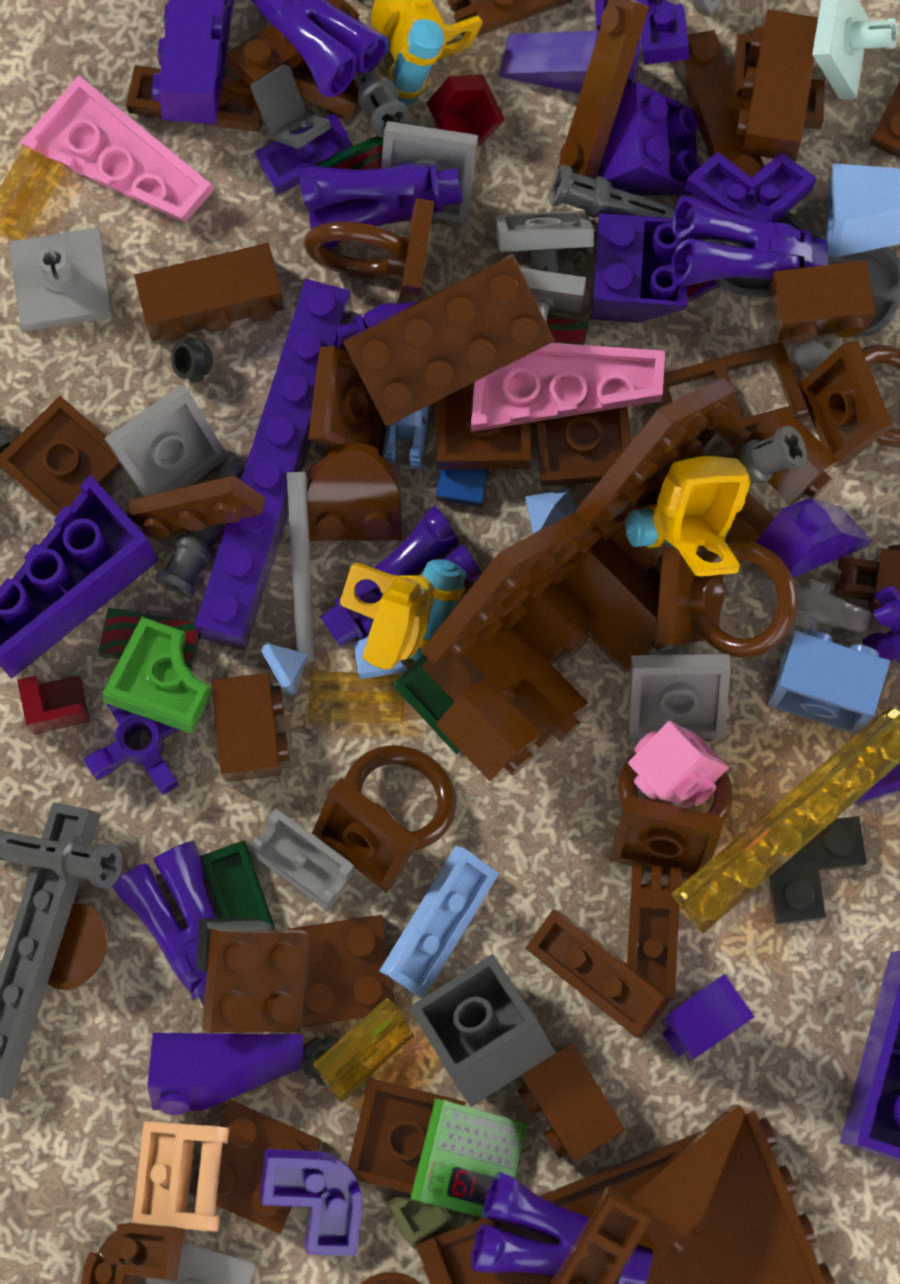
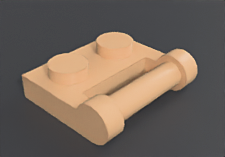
M144 1121L132 1223L218 1232L220 1216L215 1215L221 1151L222 1143L227 1144L229 1128ZM194 1141H202L195 1214L187 1213Z

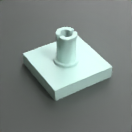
M821 0L812 55L839 99H857L864 49L896 47L897 41L895 38H898L896 19L888 18L887 20L869 21L859 0Z

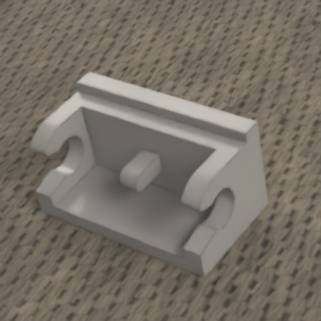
M275 808L267 819L268 825L259 837L255 836L250 845L253 850L250 855L328 912L356 874L355 866Z

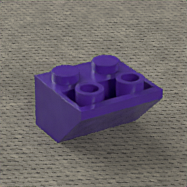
M638 82L626 86L598 176L606 178L611 183V187L638 196L692 195L685 190L687 178L699 168L696 142L697 121L693 109Z
M599 213L595 245L591 320L639 323L686 309L688 286H676V282L672 277L673 268L671 263L676 247L687 239H676L672 228L673 218Z

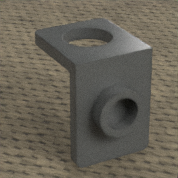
M282 64L251 84V91L271 139L294 148H301L332 127L329 119L306 111L289 66ZM313 126L310 130L304 133L292 135L295 131L303 127Z

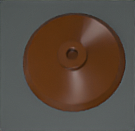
M81 903L72 905L47 983L55 989L70 990L81 986L93 977L103 963L108 945L107 929L102 916L93 907Z

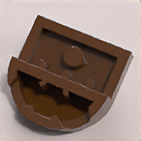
M360 443L334 446L329 449L328 455L317 464L312 463L307 483L309 540H402V478L397 464L393 463L391 465L387 460L380 457L376 447Z

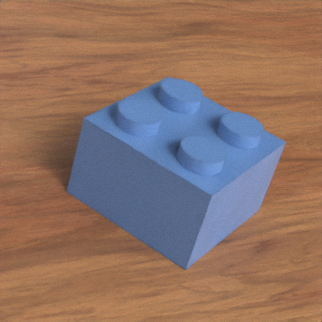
M808 629L804 633L795 631L782 654L767 706L859 735L874 717L890 661L880 658L877 650L864 645L854 644L851 645V648L833 643L831 636L817 630Z

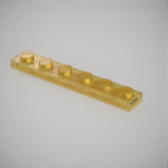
M891 706L886 708L672 893L692 926L704 934L900 763L899 711Z

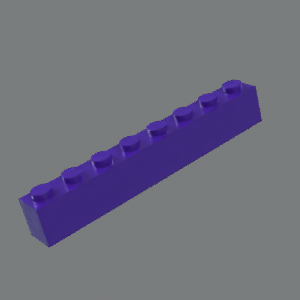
M305 279L241 481L265 497L262 515L244 518L236 523H227L195 622L200 639L246 651L289 514L287 473L302 472L312 441L308 438L319 348L335 346V327L349 324L353 311L350 290Z

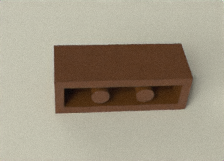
M767 9L764 25L754 26L750 53L758 54L756 67H747L743 94L751 95L749 109L740 108L736 135L744 136L742 154L774 159L783 152L793 161H796L802 140L815 60L812 54L818 17Z
M269 243L134 274L151 341L160 339L162 342H175L186 337L188 332L205 329L209 332L221 331L231 326L234 321L250 318L252 321H262L273 317L276 311L285 309Z

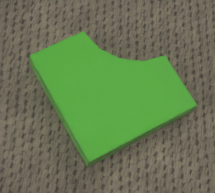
M141 617L102 693L104 703L193 734L211 697V686L195 678L185 664L183 652L186 644V632Z

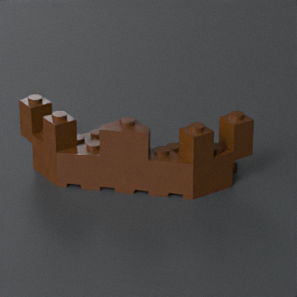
M723 377L659 408L575 512L500 551L422 648L421 652L428 658L422 668L455 701L436 726L490 782L506 771L512 776L518 773L533 758L534 755L529 751L533 744L541 748L554 738L561 743L581 724L576 717L588 702L552 666L565 653L572 656L590 638L626 674L631 669V656L647 655L653 648L660 652L668 645L656 643L661 573L657 569L662 565L663 546L672 544H663L657 548H648L647 546L634 547L629 543L626 536L625 520L630 511L658 504L657 500L662 484L673 463L701 456L731 457L739 452L744 443L750 440L763 441L775 435L776 430L787 425L795 428L801 435L807 450L806 463L796 470L787 467L775 472L767 482L790 505L806 495L809 498H816L831 483L833 479L828 475V472L839 460L785 407L765 417L750 434L729 413L730 409L726 406V403L737 390ZM749 492L746 495L742 510L737 512L725 539L726 543L737 541L755 543L774 519Z

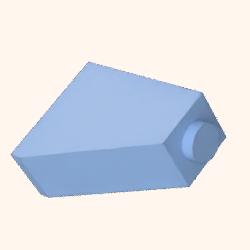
M832 163L826 195L828 256L840 257L900 244V168Z

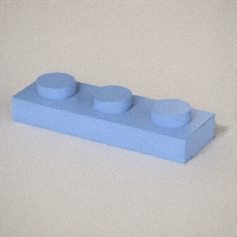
M455 846L381 967L380 972L412 994L424 998L499 873L465 848Z

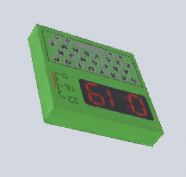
M435 1099L411 1199L484 1218L482 1216L483 1207L495 1175L498 1172H502L513 1178L516 1176L528 1124L446 1100Z

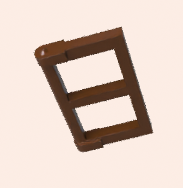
M782 341L664 373L662 401L657 402L659 408L673 402L668 387L714 375L715 381L724 377L731 384L727 371L772 359L788 406L785 408L797 419L808 417L804 397L796 381ZM735 394L726 403V406L730 409L729 413L747 431L755 430L765 417L781 409L743 418Z

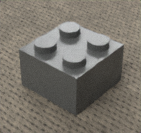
M491 954L409 1007L470 1107H473L556 1053L537 1019L494 954Z

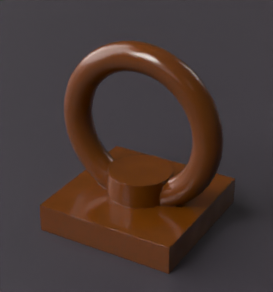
M416 198L405 237H400L389 230L365 223L349 221L328 222L315 226L307 232L304 238V249L307 255L317 264L340 274L360 278L390 277L398 279L395 304L415 302L418 300L422 287L434 201ZM339 240L357 241L383 248L388 251L387 259L383 260L357 259L331 251L323 244Z
M858 341L844 343L798 385L821 443L839 460L834 467L848 464L874 441L885 446L900 448V429L891 428L893 424L869 368L871 364L883 363L900 370L899 348L888 345H871L861 349Z
M748 541L727 543L738 561H749L762 567L772 579L777 593L776 613L768 628L752 638H736L727 634L719 627L720 610L725 597L723 575L697 576L673 545L663 546L656 643L677 645L706 640L718 651L738 658H752L769 652L786 637L796 615L797 592L788 567L776 553L763 545ZM704 545L698 547L696 554L702 560L710 563L722 561L717 554L708 551Z
M387 745L372 749L360 756L348 770L345 779L341 777L329 790L312 834L352 863L359 872L387 893L399 880L412 852L435 843L451 826L456 811V794L453 783L445 769L435 759L420 750L401 745ZM400 764L414 768L422 773L432 784L437 797V808L431 821L424 827L409 832L385 808L362 794V787L365 779L372 771L385 765Z
M634 752L624 763L618 778V794L623 809L609 860L631 866L632 864L642 865L644 869L651 870L652 865L662 866V873L665 874L670 873L671 867H681L682 878L704 883L721 836L723 823L732 807L733 788L727 771L714 783L716 789L714 791L713 803L708 812L703 813L639 798L637 785L634 782L638 774L628 764L636 755Z

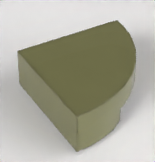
M410 1196L398 1197L385 1203L411 1247L454 1220L443 1207L412 1200Z

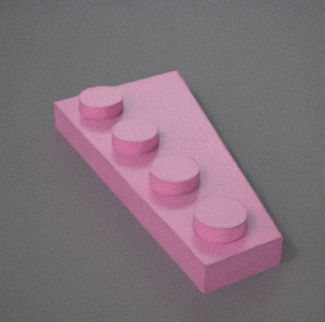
M79 75L20 142L25 149L183 223H186L215 190L210 182Z
M550 343L475 381L471 432L660 402L663 395L665 351Z

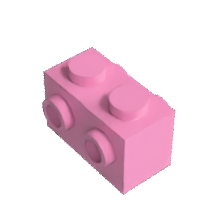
M668 721L658 732L652 731L643 737L634 749L636 755L628 762L638 774L634 779L635 784L650 799L655 801L659 798L665 804L671 805L675 803L688 809L692 805L698 806L705 802L716 789L714 783L729 768L696 733L671 721Z

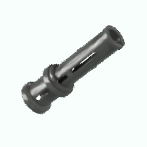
M377 66L368 73H359L356 70L354 81L359 88V105L366 113L371 115L373 131L379 137L384 138L387 121L410 125L412 119L411 112L404 103L398 100V89L394 82L383 77ZM394 114L398 117L397 121L393 117Z
M564 164L559 167L554 176L549 195V203L557 207L561 203L585 210V215L592 218L599 217V213L673 218L675 207L613 188L611 183L604 177L598 176L592 179L574 173L570 166Z
M786 425L776 430L775 435L763 441L750 440L744 443L739 452L729 458H736L744 465L751 482L764 483L771 479L775 472L787 467L796 470L804 466L807 460V450L798 431L792 426Z
M225 459L216 479L234 475L241 480L245 468L240 472L239 469L242 465ZM224 523L208 526L200 531L189 530L186 534H180V536L176 537L173 542V546L176 549L164 571L157 572L155 581L173 593L185 598H193L196 592L193 585L204 565L212 562L214 551L211 546Z
M0 829V860L52 870L64 881L89 880L94 886L103 889L114 885L120 876L122 855L119 848L113 844L105 843L97 847L87 845L83 839L77 837H69L59 842Z

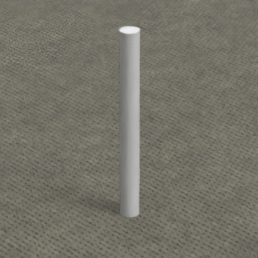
M288 472L287 490L296 651L306 653L305 663L315 662L306 472Z

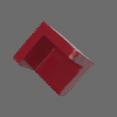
M483 74L449 76L426 102L438 129L478 135L477 146L482 145L504 121L500 107Z
M36 675L17 680L26 726L34 735L90 722L80 677L73 676L44 684L41 683Z

